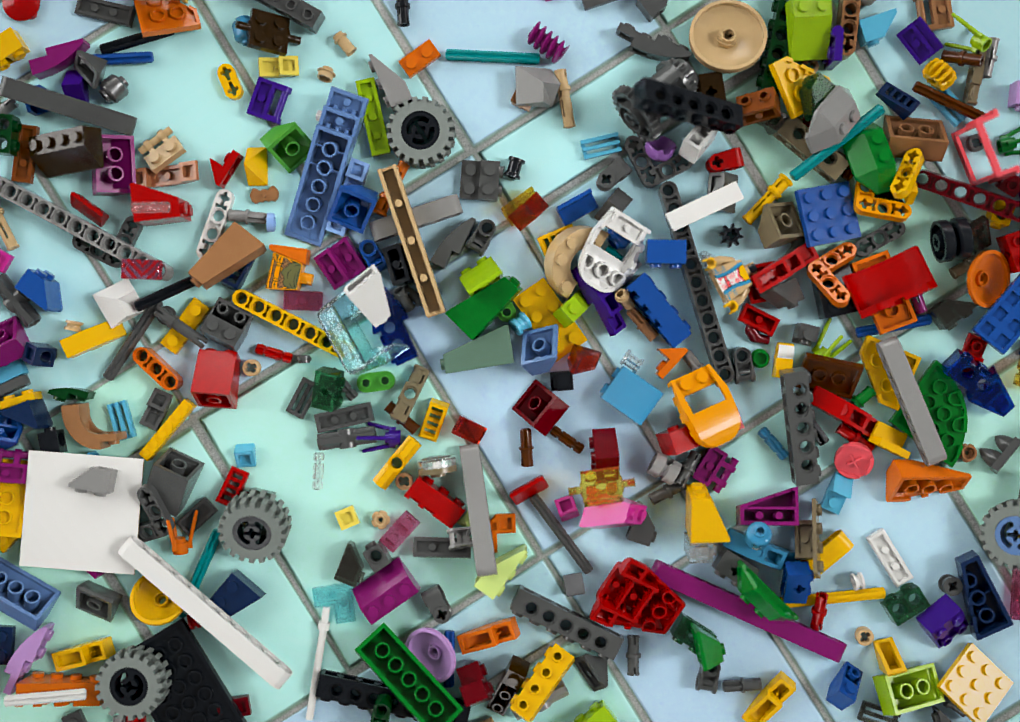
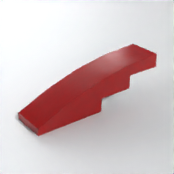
M806 243L764 267L750 278L759 294L818 259L819 255L814 247L807 248Z

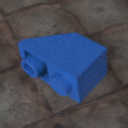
M848 661L845 662L829 686L826 701L841 711L855 703L863 672Z

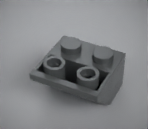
M219 297L202 324L200 331L203 336L237 352L247 336L254 314Z

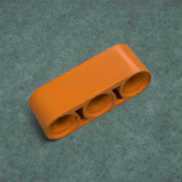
M139 347L134 350L133 360L162 388L171 391L182 387L183 378L153 349ZM143 351H146L147 353V359L145 361L141 358V353ZM157 364H160L161 366V372L159 374L155 371V366ZM170 377L175 379L173 387L169 385Z

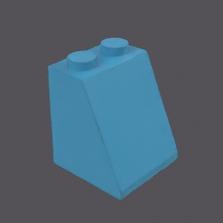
M617 367L611 375L613 377L612 381L609 384L605 383L600 390L602 393L600 397L641 426L663 396V393L626 367Z

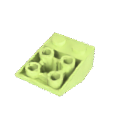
M523 544L496 558L497 574L477 576L474 587L491 599H494L496 595L500 597L505 589L504 586L507 579L511 581L517 572V565H522L528 556L527 545Z

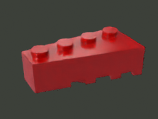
M741 416L739 430L745 428ZM685 423L679 426L678 424L668 427L667 430L655 434L661 451L666 456L679 455L701 446L689 434L690 430Z

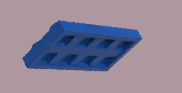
M1020 274L971 329L1001 355H1004L1020 337Z

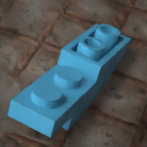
M730 527L727 531L730 542L722 543L724 547L778 570L784 568L785 561H800L795 559L794 551L771 543L762 550L751 549L745 542V532Z

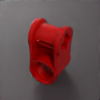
M740 147L713 154L705 163V168L709 173L731 171L745 166ZM713 161L718 162L719 165H718V166L713 165L712 162H713Z

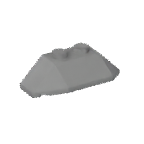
M836 85L815 110L810 122L809 132H806L805 141L810 153L814 154L840 143L861 118L849 89Z

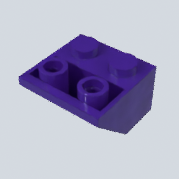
M947 594L943 595L916 617L921 628L939 649L950 644L952 638L957 634L965 632L969 625L963 610Z

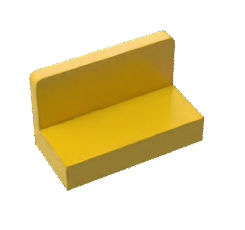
M881 421L876 422L868 442L905 459H908L911 452L902 448L907 439L906 434Z

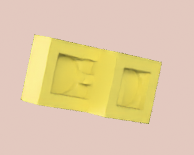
M298 56L258 57L259 77L283 78L299 76Z

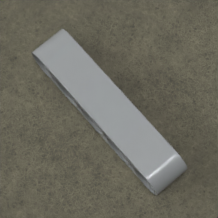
M458 194L412 208L418 228L463 213ZM392 215L369 223L374 242L399 235Z

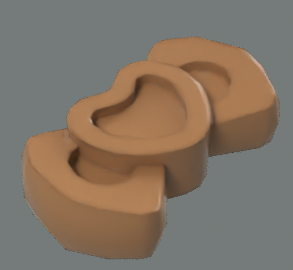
M271 186L268 190L262 189L261 191L253 188L250 198L255 204L259 202L264 203L265 201L276 202L279 198V191L275 186Z

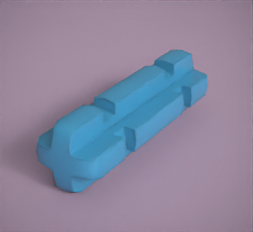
M761 428L758 431V435L765 439V443L773 452H776L778 458L784 460L788 457L789 452L782 448V444L774 435L770 434L771 432L768 428Z

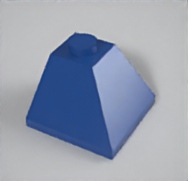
M340 185L326 220L363 234L377 203L378 192L362 185Z

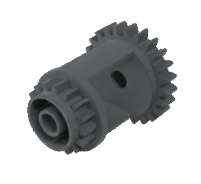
M680 58L661 61L656 66V74L650 78L695 92L698 89V78L695 71L686 61ZM625 85L619 86L612 93L613 104L617 106L615 109L619 112L618 115L634 134L637 133L639 138L642 137L644 141L653 142L661 135V116L634 108L633 88H630V86L626 87Z

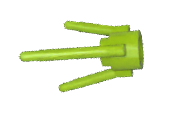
M955 13L951 14L953 18L974 34L970 39L972 47L947 42L945 46L970 51L974 54L978 51L983 53L989 49L992 43L990 37L976 30Z
M828 318L815 347L811 351L817 355L834 358L851 344L852 340H848L833 353L831 351L843 339V335H840L828 349L824 346L819 348L832 318Z

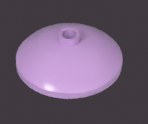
M427 627L419 628L409 635L405 646L437 681L442 683L450 678L456 667V655L449 640L439 631Z

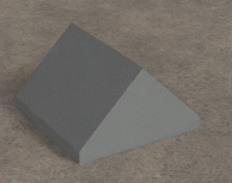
M87 580L76 588V608L111 622L123 595Z

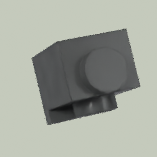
M796 323L792 342L811 346L812 343L817 342L820 327Z

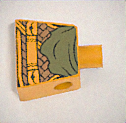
M274 252L266 288L271 290L300 291L302 284L312 286L314 275L304 273L306 265Z

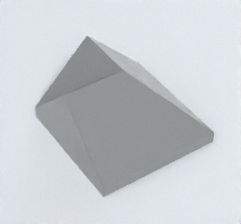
M515 66L516 105L551 108L560 87V82L552 69Z

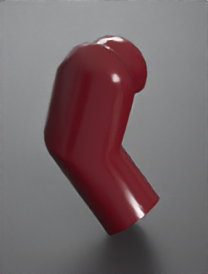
M746 325L745 333L751 342L769 344L770 336L760 334L758 330Z

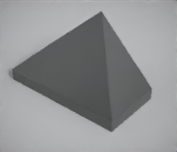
M589 654L575 658L574 664L594 692L608 686L607 660Z

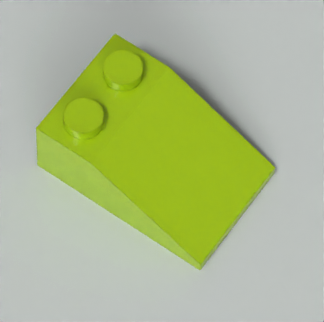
M789 0L786 2L789 57L794 62L827 60L832 25V1Z
M484 256L476 262L477 266L472 269L468 267L460 272L462 276L459 279L470 296L475 295L503 278V272L491 257L486 258Z
M934 663L906 668L907 672L889 677L884 673L872 676L883 715L897 716L945 702L943 693L936 687L939 679Z

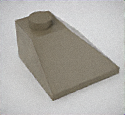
M793 201L769 203L763 206L758 234L764 249L777 248L804 238L802 224Z

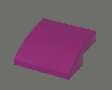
M345 236L332 247L325 249L313 258L334 290L342 287L369 268L348 236Z

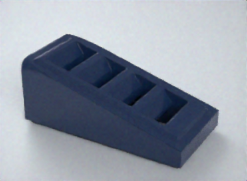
M886 82L875 94L902 120L910 116L920 104L917 99L889 82Z
M255 260L245 265L244 270L239 269L236 271L241 274L239 277L231 274L220 281L221 284L233 291L240 290ZM231 278L235 280L236 283L229 281V279Z

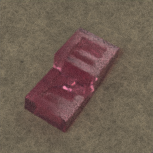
M406 510L379 541L393 553L420 522Z

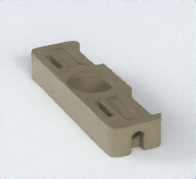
M978 51L976 53L984 54L982 67L969 65L962 102L972 107L978 103L977 98L982 83L987 51L983 53Z
M418 364L414 365L408 381L405 382L392 412L393 414L390 413L391 419L398 420L402 424L406 423L430 373L428 369ZM412 389L415 392V397L412 399L406 398L404 395L405 391Z

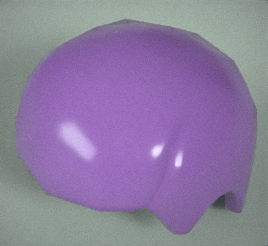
M661 136L653 142L647 141L645 144V151L648 157L658 162L668 161L677 148L676 144L665 136Z

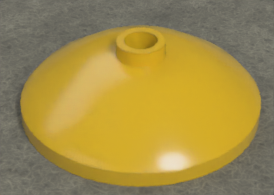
M144 576L132 588L130 608L135 617L144 624L152 626L164 625L176 619L183 612L182 608ZM162 599H166L164 603L160 604Z

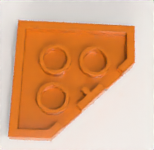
M133 0L143 37L201 29L197 9L191 5L188 7L182 4L180 0Z

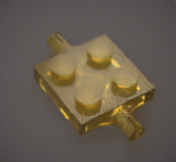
M619 466L581 471L580 486L568 488L569 496L581 494L584 507L623 502L624 488L636 485L634 478L623 480L620 475Z

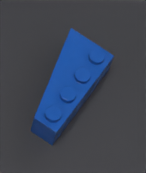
M643 273L624 288L629 291L630 297L635 301L636 306L649 319L650 323L671 348H675L692 334L690 332V325L685 320H681L677 309L668 303L667 297L661 290H658L649 275Z

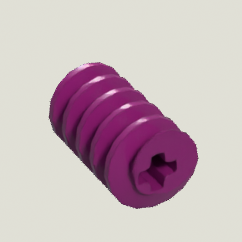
M539 21L529 33L527 43L529 45L534 43V49L540 48V54L547 52V59L553 56L552 63L555 64L564 56L569 46L564 48V40L558 43V35L551 38L553 31L546 34L547 26L540 29L541 22Z

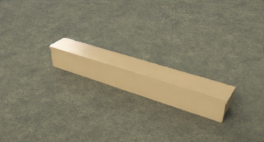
M393 164L392 166L378 169L377 171L426 317L430 318L445 313L446 309L398 166Z

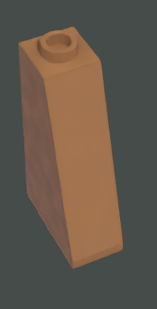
M234 221L189 270L188 274L192 278L190 281L196 287L200 288L202 286L207 290L263 255L267 249L260 240Z

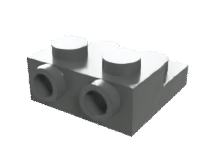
M462 160L459 198L498 202V197H502V185H499V178H503L504 166H500V161Z

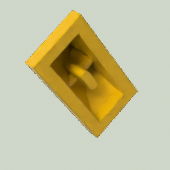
M266 147L247 148L244 168L248 186H268V150Z

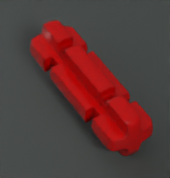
M257 344L255 349L256 354L282 360V362L291 363L293 358L292 353H284L282 350L266 347L263 344Z

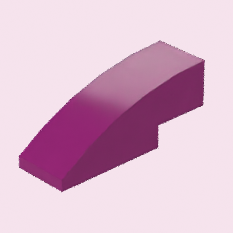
M81 38L45 48L47 56L29 60L32 75L41 80L65 70L74 64L77 50L86 52L90 48V44Z

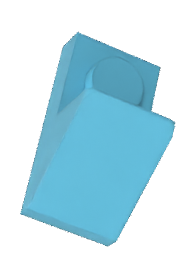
M834 472L820 503L822 508L839 515L846 498L851 499L853 479Z

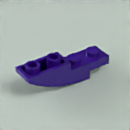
M578 265L573 268L571 273L578 282V286L587 304H594L609 335L614 336L623 330L626 324L619 312L623 307L621 303L615 300V293L598 291L584 282L579 274Z

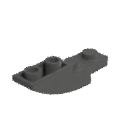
M621 22L616 31V35L631 43L629 51L648 59L668 61L671 58L675 60L680 58L688 61L692 54L689 48L682 44L677 45L673 43V40L666 35L661 36L658 34L654 41L649 34L636 31L635 27L629 23L623 24Z

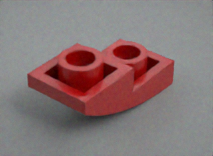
M968 332L957 370L958 372L976 377L984 361L982 355L987 346V342L977 334Z

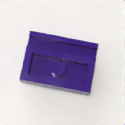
M921 16L896 35L919 65L944 47Z

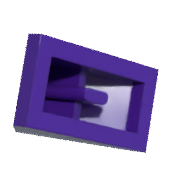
M76 70L67 71L61 84L64 95L89 102L87 81Z

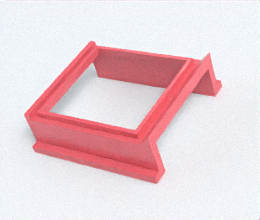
M997 108L965 124L966 127L951 134L970 185L973 186L987 181L989 184L1020 173L1019 165L1004 171L1001 170L984 127V123L1000 116ZM974 128L978 132L994 173L978 180L974 176L959 135Z

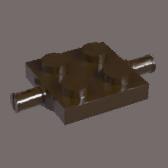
M252 8L248 23L238 20L235 23V29L246 31L248 37L247 47L285 57L289 42L298 45L301 43V37L290 35V18Z

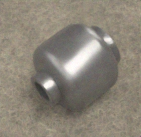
M111 74L100 82V90L98 91L108 103H118L128 95L127 86L129 84L122 76L118 77Z

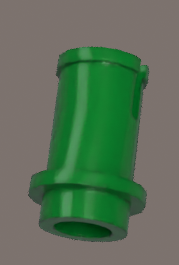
M867 386L858 395H853L850 402L859 408H863L864 404L876 395V392L873 388Z

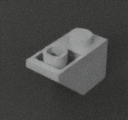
M101 466L92 467L71 481L68 487L75 488V492L87 493V491H92L96 496L105 497L106 494L114 492L118 470Z

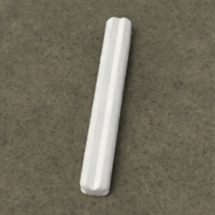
M81 688L6 695L4 697V706L12 707L85 700L87 690Z

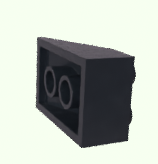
M834 258L826 260L829 264L837 263ZM849 263L832 272L845 288L842 277L852 274ZM811 281L819 319L858 312L851 296L846 307H835ZM831 281L823 282L825 287L830 288L834 286Z

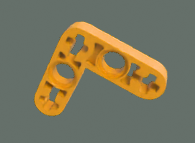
M856 181L853 209L857 214L895 222H904L910 217L912 210L909 205H905L903 202L876 198L872 190L864 192L860 187L861 184ZM861 202L864 203V206H867L865 209L862 208ZM878 205H884L887 208V212L881 213L878 210Z

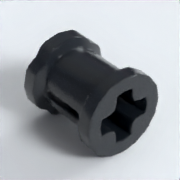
M509 156V165L503 175L511 179L520 180L519 174L525 161Z

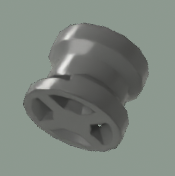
M950 574L941 576L938 581L939 589L950 596L959 595L963 589L961 580Z

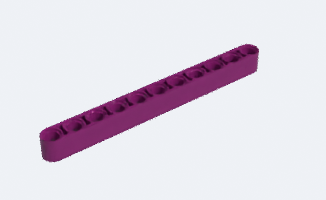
M656 559L651 568L671 589L835 662H840L847 647V644L820 631L813 630L795 620L769 621L765 616L761 619L753 611L756 607L752 603L747 605L739 595Z

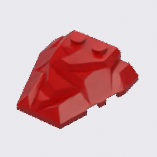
M628 557L622 562L615 564L597 591V600L592 607L590 619L606 627L621 625L624 626V629L628 630L631 627L641 628L644 632L666 634L686 604L646 564Z

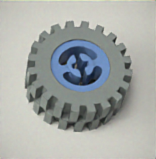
M1019 498L1007 500L991 508L988 511L989 513L984 515L982 520L985 522L980 525L979 529L983 531V534L979 535L980 541L985 540L986 543L982 546L984 551L989 549L991 552L988 555L991 560L996 558L998 559L996 564L1000 566L1006 564L1008 565L1007 569L1013 570L1018 568V571H1020V538L1015 534H1010L1005 538L1004 530L1009 522H1013L1014 526L1009 528L1007 533L1018 531V534H1020Z

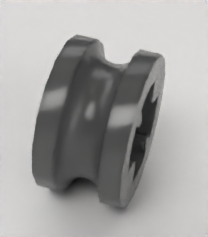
M978 134L971 135L966 139V148L969 151L977 152L984 148ZM978 139L979 142L977 143H980V145L974 147L972 140Z

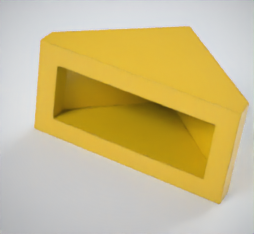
M892 637L873 641L879 669L889 677L907 672Z

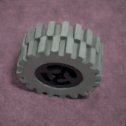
M417 96L412 97L413 101L408 102L407 99L402 101L403 105L401 107L397 105L394 108V115L390 114V123H387L386 127L388 130L387 139L395 155L401 161L408 163L410 167L416 168V166H419L421 169H426V166H430L432 168L436 166L437 162H444V157L446 155L449 157L451 148H454V139L456 138L454 122L443 104L439 105L437 100L432 99L430 101L425 96H422V99H418ZM420 119L429 121L428 123L418 122L421 130H424L427 139L430 138L431 130H435L432 140L424 145L414 143V141L425 142L421 134H418L415 125L412 126V133L408 134L409 126L414 121Z
M251 489L249 494H247V491H243L240 496H234L232 501L228 503L220 518L218 533H220V542L225 541L223 548L225 550L231 549L229 553L231 556L234 557L238 554L240 556L238 560L244 561L245 558H248L249 563H254L258 559L259 563H263L266 557L268 560H271L275 554L278 555L281 552L292 525L290 523L292 518L288 516V507L283 508L284 501L282 499L278 502L275 500L277 495L272 493L269 497L266 495L267 491L261 490L260 494H257L256 489ZM244 521H247V524L243 530L242 523ZM265 527L267 534L261 536L262 531Z
M135 645L129 646L126 649L123 648L100 667L99 671L101 672L96 675L95 679L99 681L95 685V691L100 690V693L96 697L98 701L103 699L104 703L101 705L103 709L107 707L111 709L108 713L109 715L114 716L117 713L119 714L117 719L123 720L126 716H128V721H133L136 717L139 720L153 712L165 700L170 691L168 688L172 685V679L167 678L172 673L171 669H165L169 665L167 660L163 662L160 660L163 655L160 652L156 655L153 654L154 648L149 647L147 650H144L145 645H139L136 648ZM127 673L128 676L121 682L122 674ZM143 686L142 694L137 695L136 692Z

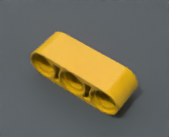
M841 529L835 531L822 542L823 553H820V561H823L824 572L854 546ZM800 560L808 562L810 570H813V560Z

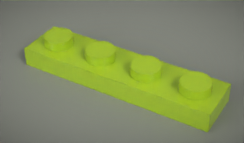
M371 77L355 81L358 95L369 99L364 123L372 157L390 154L391 149L387 139V131L375 78Z

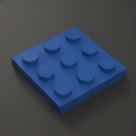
M849 181L806 188L794 192L807 248L862 237L857 214L853 209L854 201Z

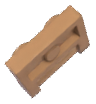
M913 0L916 4L917 17L921 16L927 23L923 0ZM928 0L932 23L928 25L932 31L952 29L955 25L954 19L951 16L953 13L951 0Z

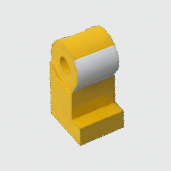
M777 342L773 359L772 377L780 378L779 370L793 368L794 344Z

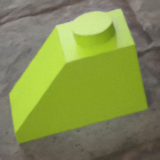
M577 290L553 315L566 328L576 321L591 304H587L583 294Z

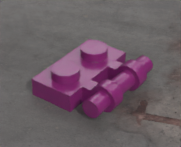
M717 447L708 448L697 465L694 475H691V477L707 487L714 481L716 484L712 490L719 493L727 485L726 481L731 473L735 472V467L739 461L732 457L730 462L727 463L725 459L729 454ZM722 466L725 470L720 478H718L716 474Z
M0 448V483L26 484L27 464H21V460L28 459L29 452L22 449L12 451ZM3 458H14L13 464L2 463Z

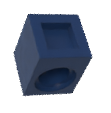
M26 342L22 360L32 366L53 367L57 357V349L46 343Z

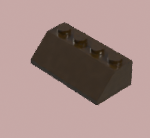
M81 125L29 137L30 157L47 178L104 168L101 128Z

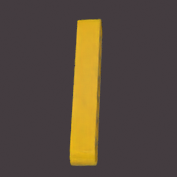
M240 289L233 293L232 301L238 307L338 358L350 359L355 353L354 346L338 336L249 291ZM245 293L247 300L242 304L239 301V297ZM259 302H262L264 305V309L261 312L256 310V305ZM275 311L281 313V318L278 321H275L273 318ZM293 319H296L298 322V327L295 330H292L290 327V322ZM310 328L315 330V336L312 339L307 336V331ZM328 336L332 339L330 347L324 345V339ZM344 345H347L350 349L347 356L341 354V348Z

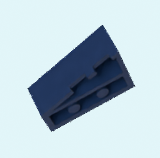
M237 569L230 574L210 600L231 617L262 598L266 593Z

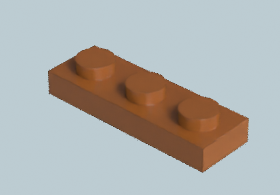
M22 124V130L19 133L18 139L20 141V150L17 152V157H14L11 181L33 184L36 164L30 157L29 137L39 135L40 127Z

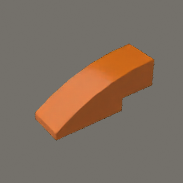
M513 616L475 628L456 637L463 655L517 639L521 633L516 618Z

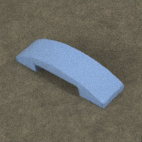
M351 158L343 185L364 186L370 164ZM328 221L325 230L343 237L348 229L331 221Z

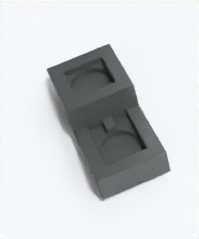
M155 387L139 423L158 431L167 414L173 395Z

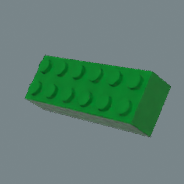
M385 623L381 624L355 649L356 654L418 722H453L463 712L464 709Z

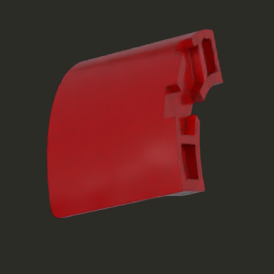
M913 246L880 263L842 277L862 319L876 315L887 308L890 309L903 303L902 299L906 301L938 287L918 246Z

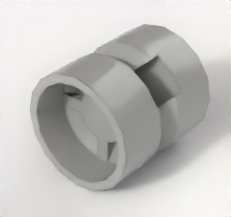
M657 451L646 473L655 478L661 477V481L671 486L681 470L682 463L674 459L668 460V456Z

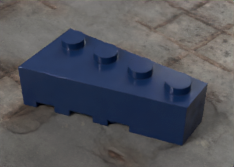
M971 550L956 557L955 563L959 579L963 584L962 595L972 636L978 641L1014 625L979 555Z

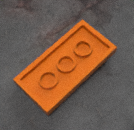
M888 250L851 263L850 267L853 273L891 257ZM902 299V304L890 309L887 308L872 316L879 335L918 321L909 299L906 301Z

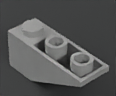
M369 54L371 61L368 62L372 73L376 72L378 79L375 81L379 90L383 89L386 94L383 99L387 108L391 107L393 112H395L394 108L397 105L401 107L403 105L402 101L406 99L408 102L413 101L406 82L375 56Z

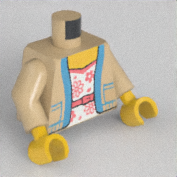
M717 256L703 259L702 262L708 264V267L704 270L708 272L723 303H726L723 307L728 306L731 310L728 314L731 315L738 310L749 294V286L752 285L749 276L757 273L758 269L754 262L744 266L741 260L736 261L733 257Z

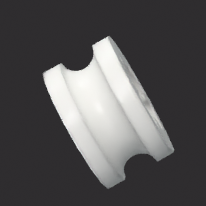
M858 572L857 575L850 574L851 584L855 591L859 590V588H866L861 572Z

